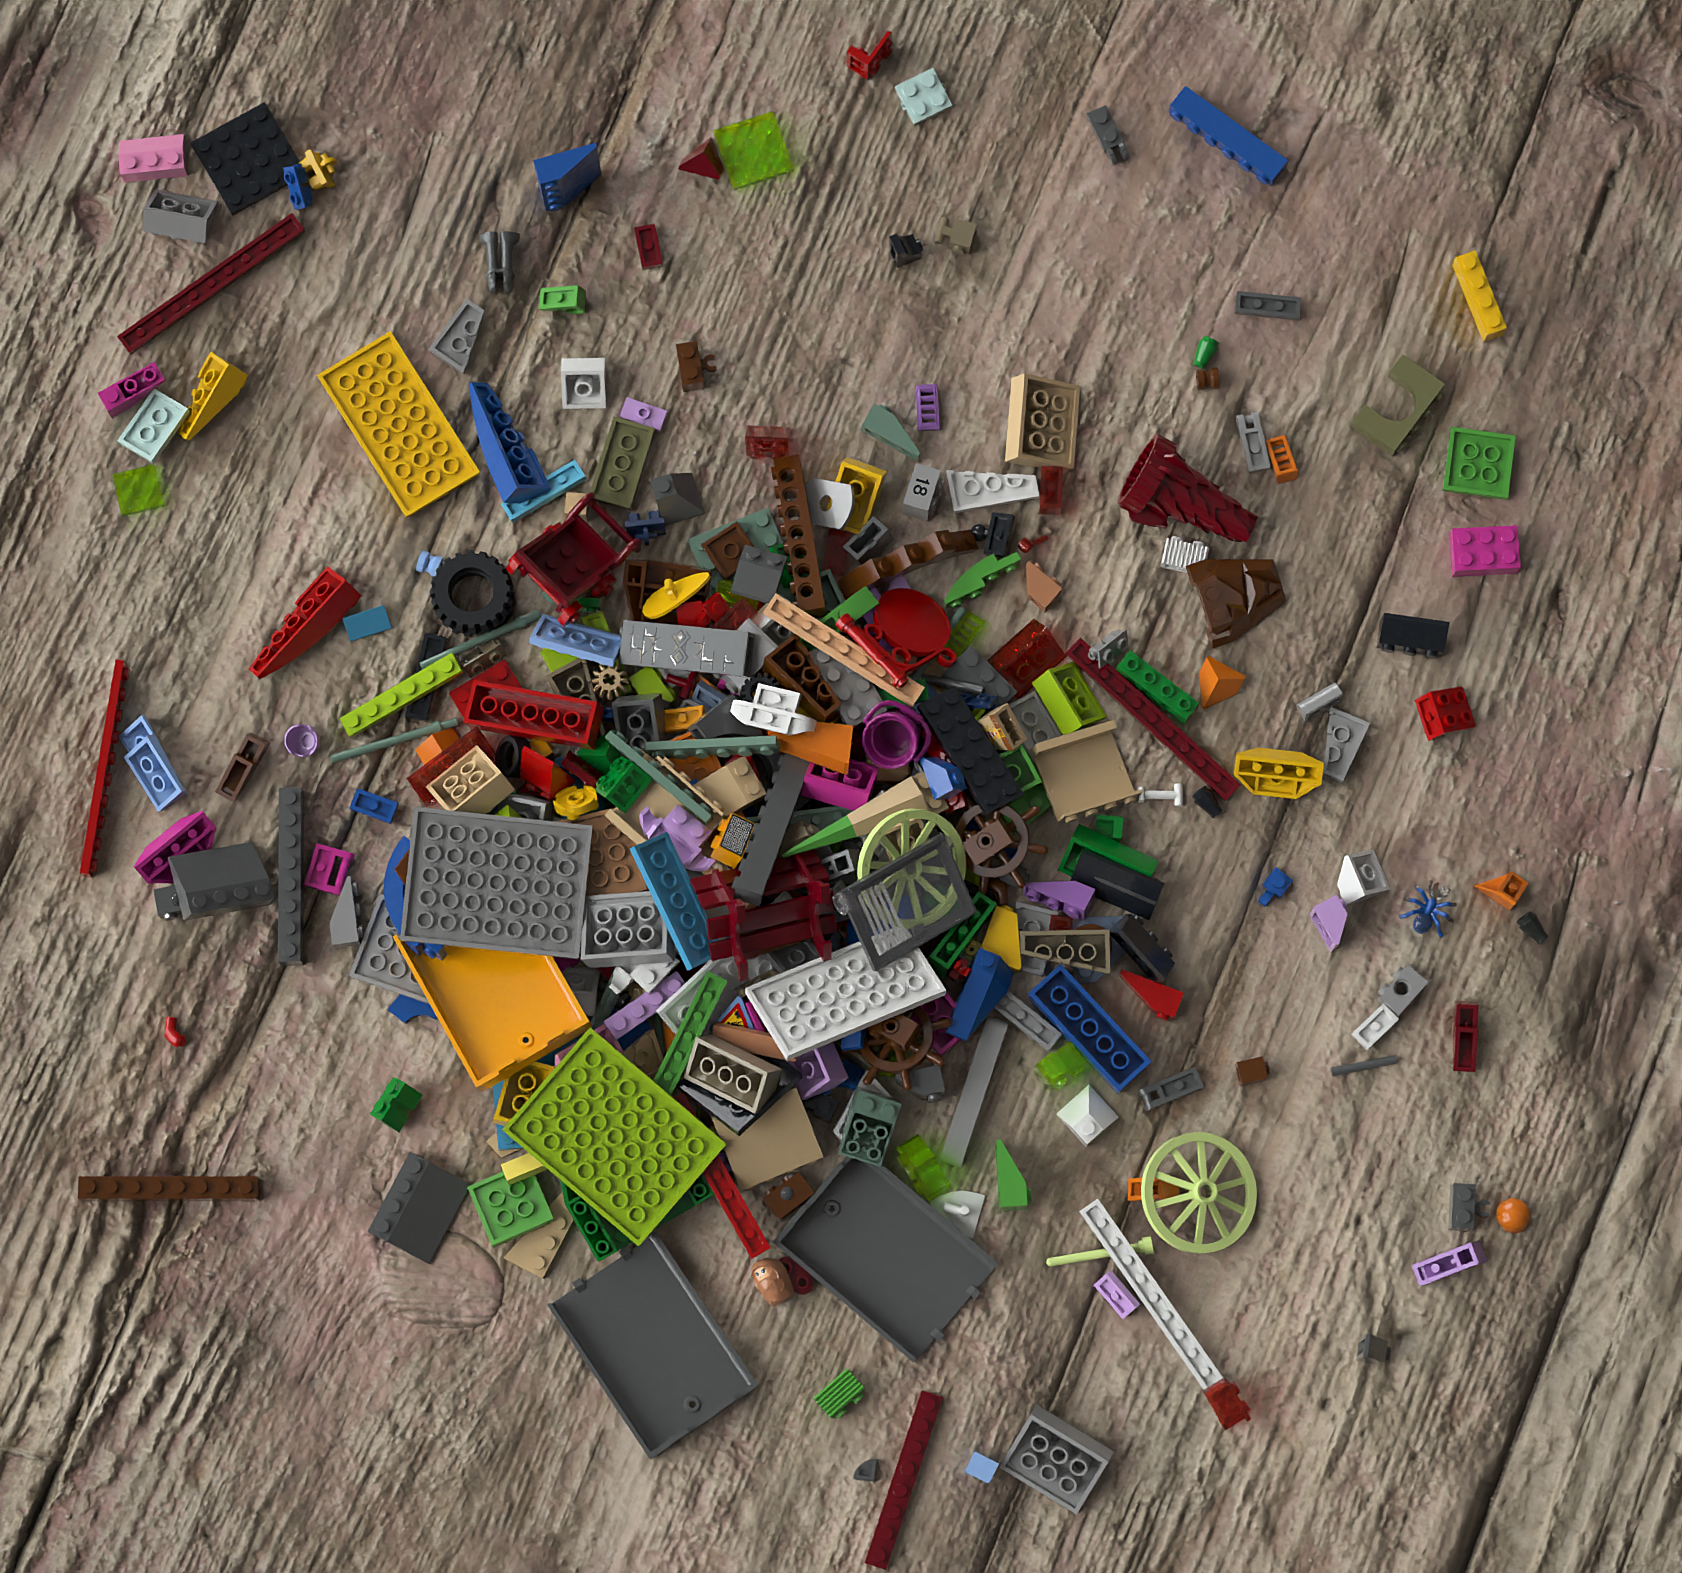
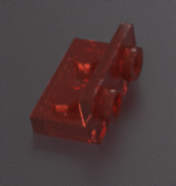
M1224 1377L1202 1391L1224 1430H1227L1243 1419L1247 1422L1251 1420L1248 1414L1251 1410L1245 1400H1240L1238 1394L1241 1392L1234 1381L1230 1382Z

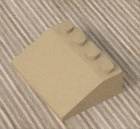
M1027 373L1012 378L1005 462L1022 466L1074 470L1080 386Z

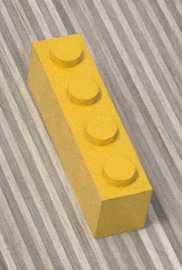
M1476 250L1455 257L1452 266L1483 343L1503 336L1507 327Z

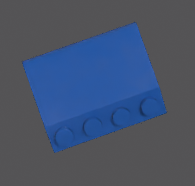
M596 143L533 160L539 190L546 211L554 212L561 210L563 206L568 205L602 174Z

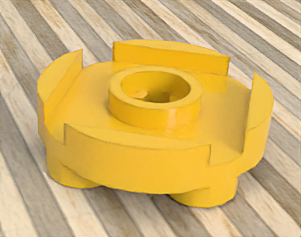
M583 785L584 789H577V786H571L561 790L555 796L556 801L553 800L555 811L562 816H567L569 820H576L580 815L596 810L599 807L596 790L588 785Z

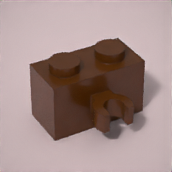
M697 341L676 344L683 392L704 389L702 370L707 372L717 371L716 366H709L707 364L709 361L715 360V355L709 354L704 359H700Z

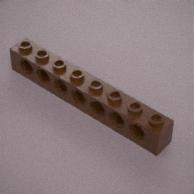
M796 454L774 458L775 467H771L773 480H777L778 486H774L776 499L781 501V505H777L779 518H784V524H780L782 537L787 536L788 543L783 544L785 555L790 556L791 562H787L788 573L793 575L794 581L790 582L792 595L796 594L797 600L793 601V604L815 619L822 618L827 615L800 456ZM787 479H793L791 482H784ZM790 498H796L794 501H787ZM793 517H799L797 520H790ZM796 536H803L800 539H794ZM799 555H806L804 558H797ZM803 574H809V576L805 578L800 577ZM807 593L812 594L810 597H804Z

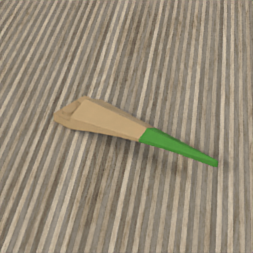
M923 771L912 777L910 776L783 853L782 857L785 858L870 834L884 818L901 810L924 809L939 814L948 810L949 807L945 799L934 800Z

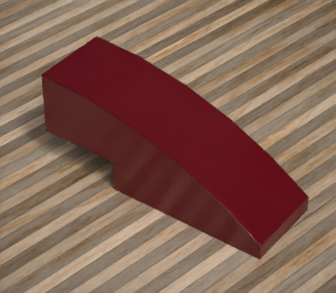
M1454 1001L1453 1071L1476 1072L1479 1007L1477 1002Z

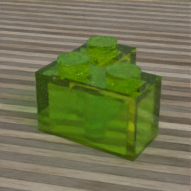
M1069 1041L1056 1052H1051L1035 1064L1034 1072L1049 1091L1054 1088L1058 1091L1067 1084L1068 1077L1072 1075L1075 1078L1085 1070L1083 1066L1086 1061Z
M919 1134L896 1147L900 1155L897 1157V1160L902 1168L905 1169L912 1181L915 1179L916 1183L913 1185L920 1196L924 1194L928 1201L951 1188L936 1157Z

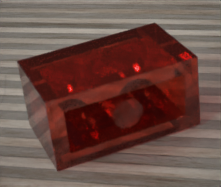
M1041 466L1039 514H1061L1062 466Z

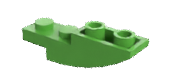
M993 553L973 565L950 589L944 600L945 608L951 607L954 609L961 606L963 601L970 597L972 600L983 595V591H985L984 581L989 583L999 578L998 575L1005 571L1008 574L1017 570L1021 562L1018 553H1013L997 561Z
M865 586L823 617L820 622L840 634L842 632L835 624L841 616L848 613L855 623L878 605L879 602L867 586ZM800 637V642L809 652L817 649V647Z

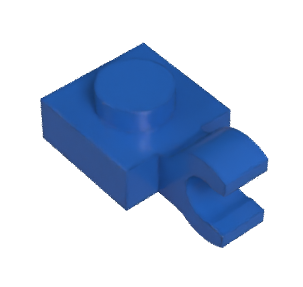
M1275 867L1262 884L1267 890L1258 902L1265 907L1274 895L1280 899L1293 882V879Z

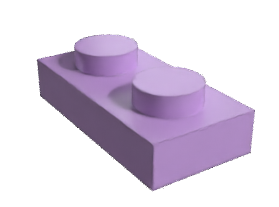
M1111 1270L1094 1284L1096 1289L1122 1319L1140 1305Z

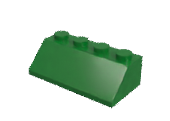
M1078 824L1058 867V871L1072 877L1083 848L1152 877L1159 861Z

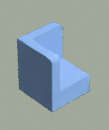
M974 1452L964 1473L974 1476L985 1483H990L999 1463Z

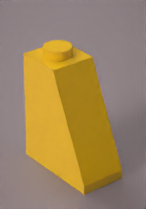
M1001 905V907L996 906L981 948L1000 956L1013 972L1019 973L1021 970L1017 913H1014V909L1005 905Z

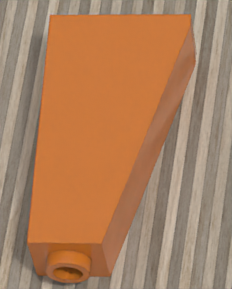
M817 722L814 732L806 731L789 736L768 730L767 736H776L781 744L780 751L848 775L853 725Z

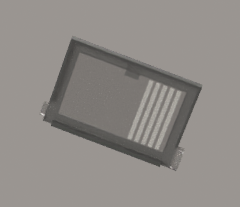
M939 833L833 896V903L838 912L842 915L848 913L873 971L876 972L977 913L950 849L954 847V842L950 836H944L943 833Z

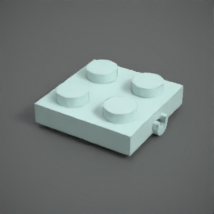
M933 68L895 86V90L902 102L901 107L904 111H907L913 125L952 107L945 92L946 89Z

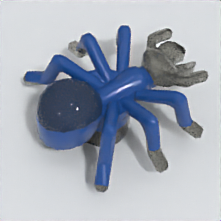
M1431 880L1428 885L1431 898L1428 900L1424 890L1416 884L1414 888L1421 894L1426 904L1415 898L1404 897V901L1415 903L1421 907L1420 909L1402 914L1399 918L1404 919L1417 914L1413 921V929L1418 934L1427 933L1434 921L1437 933L1441 938L1443 934L1441 924L1436 917L1437 914L1445 917L1451 923L1454 922V919L1436 908L1456 907L1457 903L1444 902L1437 904V900L1447 897L1451 889H1448L1443 895L1445 886L1442 885L1438 890L1439 883H1436L1431 889L1433 883Z

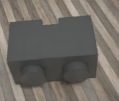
M874 516L861 528L862 531L857 536L854 535L843 546L848 556L859 566L871 558H876L894 540L889 530Z

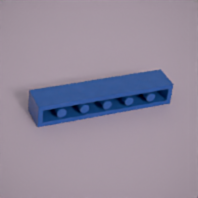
M1184 86L1170 104L1169 113L1177 122L1182 121L1192 133L1200 134L1205 138L1204 140L1207 144L1222 150L1221 152L1228 159L1233 158L1243 170L1251 171L1255 174L1257 180L1261 183H1267L1272 186L1286 168L1288 160L1187 86Z

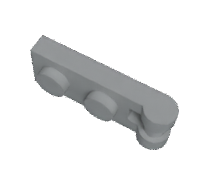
M1252 412L1251 415L1243 416V414L1236 415L1248 473L1270 470L1258 412ZM1246 424H1253L1254 428L1246 429Z

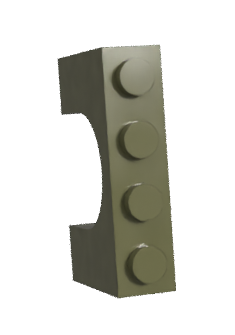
M1402 354L1390 370L1388 377L1411 394L1414 400L1413 413L1403 420L1392 421L1382 417L1365 404L1350 426L1391 456L1396 451L1400 453L1407 444L1404 440L1408 435L1413 436L1419 428L1417 424L1419 420L1427 418L1432 411L1430 408L1431 404L1434 401L1438 403L1445 393L1442 391L1445 383L1404 354Z

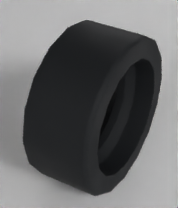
M506 736L499 742L495 754L496 767L505 777L521 778L522 749L524 746L531 749L530 743L526 738ZM515 750L514 763H512L513 752Z

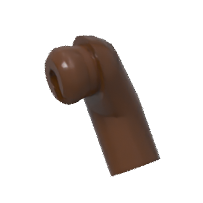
M990 877L987 889L997 894V905H1008L1007 885L997 877Z

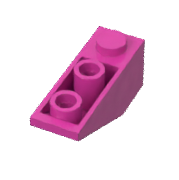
M153 362L98 392V395L108 414L113 418L131 408L165 382V379L156 363Z

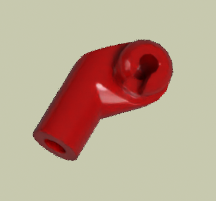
M166 1017L165 1038L174 1047L185 1046L186 1037L176 1031L177 1018Z

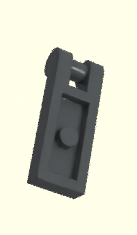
M1193 1067L1138 1090L1146 1103L1144 1105L1146 1111H1150L1203 1089L1204 1085L1196 1067ZM1157 1091L1160 1098L1153 1100L1151 1093Z

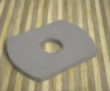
M811 478L805 486L811 524L842 530L850 520L854 510L855 495L853 486ZM830 496L832 506L828 511H823L821 507L822 501L825 497Z

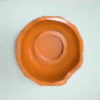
M1506 1199L1497 1207V1222L1505 1232L1519 1234L1525 1231L1530 1224V1210L1521 1199Z

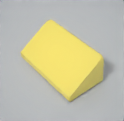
M530 1153L501 1164L509 1185L547 1170Z

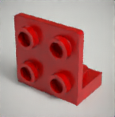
M889 30L886 32L870 56H868L864 49L860 47L855 48L851 45L847 50V67L866 80L871 75L875 76L881 67L880 62L882 59H887L893 50L891 48L893 43L892 32Z
M1462 686L1431 691L1415 700L1428 741L1435 740L1450 732L1476 727Z

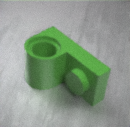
M578 285L541 288L539 309L541 311L563 310L571 314H582L585 310L586 290Z

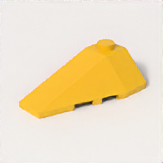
M210 352L199 372L198 378L201 380L198 388L193 389L191 393L193 401L191 406L187 407L190 413L179 427L177 433L190 441L239 393L240 389L246 384L248 374Z

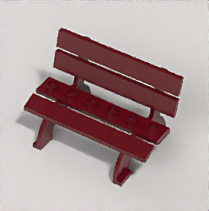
M815 850L785 858H777L763 895L767 896L806 886L809 892L808 896L745 910L743 901L734 899L735 890L732 889L735 877H740L741 871H738L739 867L725 871L713 869L712 874L690 878V884L695 894H698V900L703 910L725 905L729 909V914L707 919V938L709 941L730 936V938L710 942L708 945L712 961L734 956L740 982L749 980L748 962L743 954L813 937L821 959L823 961L832 960V942L830 940L825 941L823 935L837 932L835 915L832 913L819 916V914L834 911V892L830 890L828 883L823 884V882L829 881V876L824 866L821 865ZM807 917L810 918V919H807V920L798 921V922H794V923H790V924H786V925H782V926H777V927H773V928H769V929H765V930H761V931H756V932H752V933H748V934H744V935H740V936H739V933L748 932V931H752V930H756V929H760V928H765V927H769V926H773V925H777V924H781V923H786V922H790V921H794V920H798V919H802V918H807Z

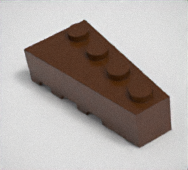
M794 633L764 658L762 670L769 674L770 678L773 676L775 682L778 681L781 689L800 693L802 696L799 706L812 719L817 722L831 723L839 716L841 702L829 683L824 680L821 670L812 661L809 651L802 645L798 635Z

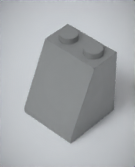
M748 618L737 631L755 634L750 676L754 674V677H757V673H761V675L764 673L762 670L764 658L778 646ZM713 674L718 679L722 678L726 682L725 685L728 690L733 694L736 692L740 697L742 685H745L746 679L750 680L749 677Z

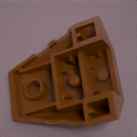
M626 559L623 585L631 621L678 625L676 608L659 618L649 619L643 613L645 602L654 592L665 586L664 581L666 579H672L675 582L690 575L705 572L712 576V571L686 564ZM711 578L689 599L701 597L702 603H704L710 592Z

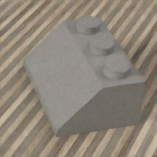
M155 189L144 207L142 231L149 232L152 235H165L173 239H186L194 243H205L211 234L218 201Z

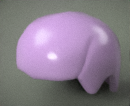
M296 724L288 729L285 734L284 744L290 754L299 757H309L317 752L320 746V735L310 725Z

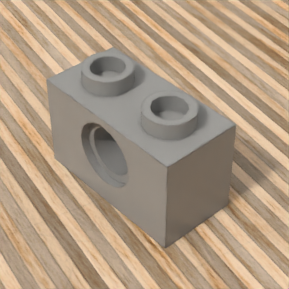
M1407 965L1405 969L1400 967L1392 976L1395 980L1390 985L1386 983L1378 991L1381 996L1377 1001L1381 1004L1384 1003L1397 1017L1428 983L1410 965ZM1396 985L1405 986L1406 994H1398L1395 990Z

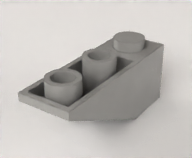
M351 876L347 877L330 921L331 939L334 948L361 945L360 938L364 937L363 927L358 925V917L361 916L360 904H356L355 895H358L357 882H353Z

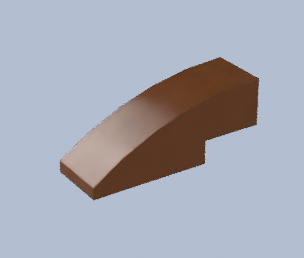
M252 732L246 734L238 752L233 755L215 792L235 802L258 767L270 742Z

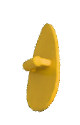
M707 572L693 574L675 582L672 579H666L664 581L665 586L654 592L643 606L645 617L655 619L672 611L697 593L710 580V574Z

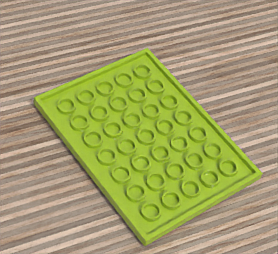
M591 1027L502 1129L637 1246L641 1245L727 1144Z

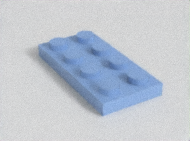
M542 614L530 636V644L613 667L621 647L620 635L578 623L573 625L569 623L563 627L557 621L558 618Z

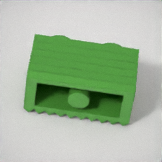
M847 1368L813 1399L830 1419L834 1417L839 1419L848 1411L845 1408L851 1402L856 1404L865 1396L862 1393L865 1388Z

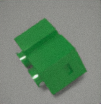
M393 1077L386 1086L385 1091L378 1095V1101L375 1103L370 1115L387 1127L400 1132L409 1118L407 1116L410 1110L415 1109L423 1095L405 1082Z

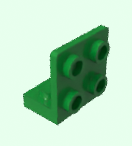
M622 756L611 764V770L608 774L602 776L597 781L595 790L623 813H626L653 778L635 763Z

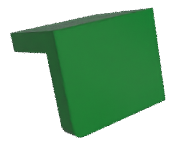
M1097 815L1095 831L1117 842H1121L1123 817Z

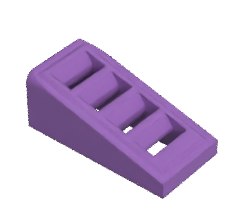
M937 384L916 385L918 431L940 430ZM933 393L931 396H921V394ZM934 401V404L921 405V402ZM934 410V413L931 414H922L921 412ZM922 419H935V422L922 423Z

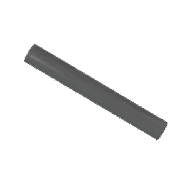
M922 674L921 679L925 678L928 684L948 688L955 686L957 690L976 694H983L985 687L928 674Z
M1396 1055L1332 1067L1330 1071L1332 1076L1397 1064Z

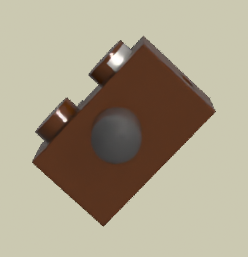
M791 1172L782 1179L784 1182L778 1188L774 1185L764 1193L766 1196L763 1198V1201L779 1222L806 1203L814 1194L799 1172L795 1175Z

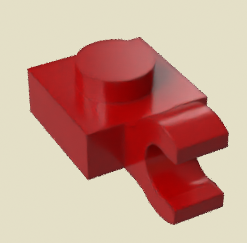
M716 592L700 606L703 612L693 622L697 627L701 626L704 628L710 623V620L712 623H717L732 609L722 595Z
M961 957L947 977L952 981H955L957 978L960 980L963 977L966 978L971 972V969L966 968L969 962Z

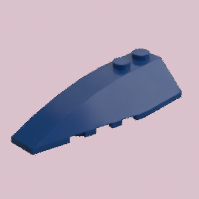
M471 382L469 389L479 441L487 466L503 503L521 504L548 492L551 488L532 448H527L523 442L525 437L521 432L517 433L512 425L513 419L510 415L503 412L501 409L503 405L488 383Z

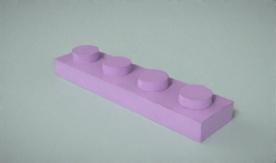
M676 971L661 981L650 994L645 992L603 1021V1023L617 1041L657 1013L656 1010L678 991L685 982Z

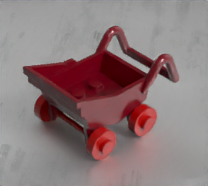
M590 492L582 497L571 509L563 524L558 522L554 526L549 525L540 536L517 550L508 560L510 563L506 570L512 576L519 571L523 578L527 574L557 604L555 611L562 613L557 621L565 627L569 623L573 625L581 617L580 612L584 607L576 600L587 593L594 585L595 587L592 589L591 594L595 598L607 597L614 590L613 585L617 579L609 572L621 565L633 551L639 553L642 542L638 538L633 539L596 502V495ZM587 505L627 543L619 554L579 515Z

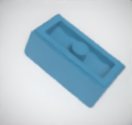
M384 605L343 618L350 642L392 629Z

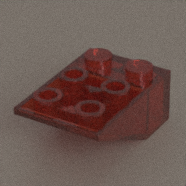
M747 425L745 434L746 456L756 460L763 459V457H772L774 460V458L790 456L791 427Z

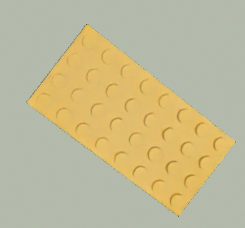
M391 331L317 375L406 519L480 475L477 466Z

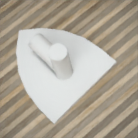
M955 1191L941 1195L929 1203L963 1234L973 1238L985 1195L968 1191Z

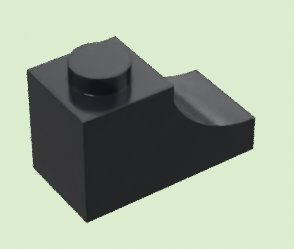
M894 234L889 236V251L897 268L921 259L923 247L920 240H916L913 234L907 236Z

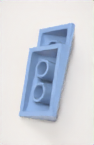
M141 715L119 735V738L128 751V754L124 756L125 760L157 811L160 812L188 794L148 718L145 715Z

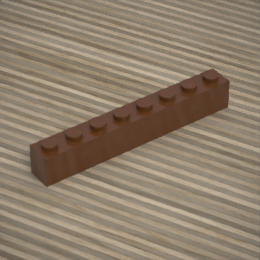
M78 1176V1199L81 1201H260V1178L257 1176Z

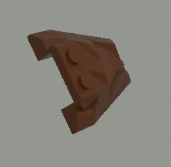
M1204 559L1185 566L1191 586L1197 588L1209 627L1205 628L1211 649L1234 642L1247 630L1287 601L1274 559Z

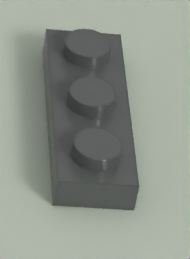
M1237 291L1234 314L1299 321L1301 297Z

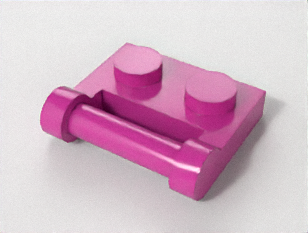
M316 843L304 886L340 897L350 862L354 860L355 854ZM336 857L342 858L335 885L330 886L328 883Z

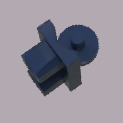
M659 511L649 512V519L640 520V514L638 513L628 514V520L625 521L626 532L632 538L644 540L645 546L649 545V539H655L659 535H666L664 517H661Z

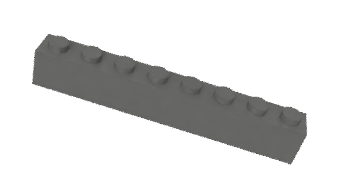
M781 753L778 762L780 770L779 772H774L771 781L774 784L773 789L768 788L765 801H768L767 805H762L758 816L761 819L760 824L755 823L752 831V836H755L754 840H749L745 851L748 854L747 859L742 858L738 870L741 871L740 877H735L732 889L735 890L734 899H740L743 902L760 906L801 795L804 777L810 764L809 761L788 753Z
M301 787L279 788L278 962L281 966L303 965L304 792Z

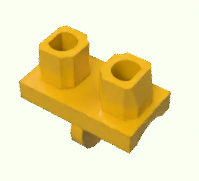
M311 149L306 151L307 157L300 163H302V167H305L306 173L312 170L316 173L308 181L312 189L319 190L323 187L332 188L335 186L331 174L335 173L333 166L337 164L336 158H328L326 153L320 156L319 152H312Z

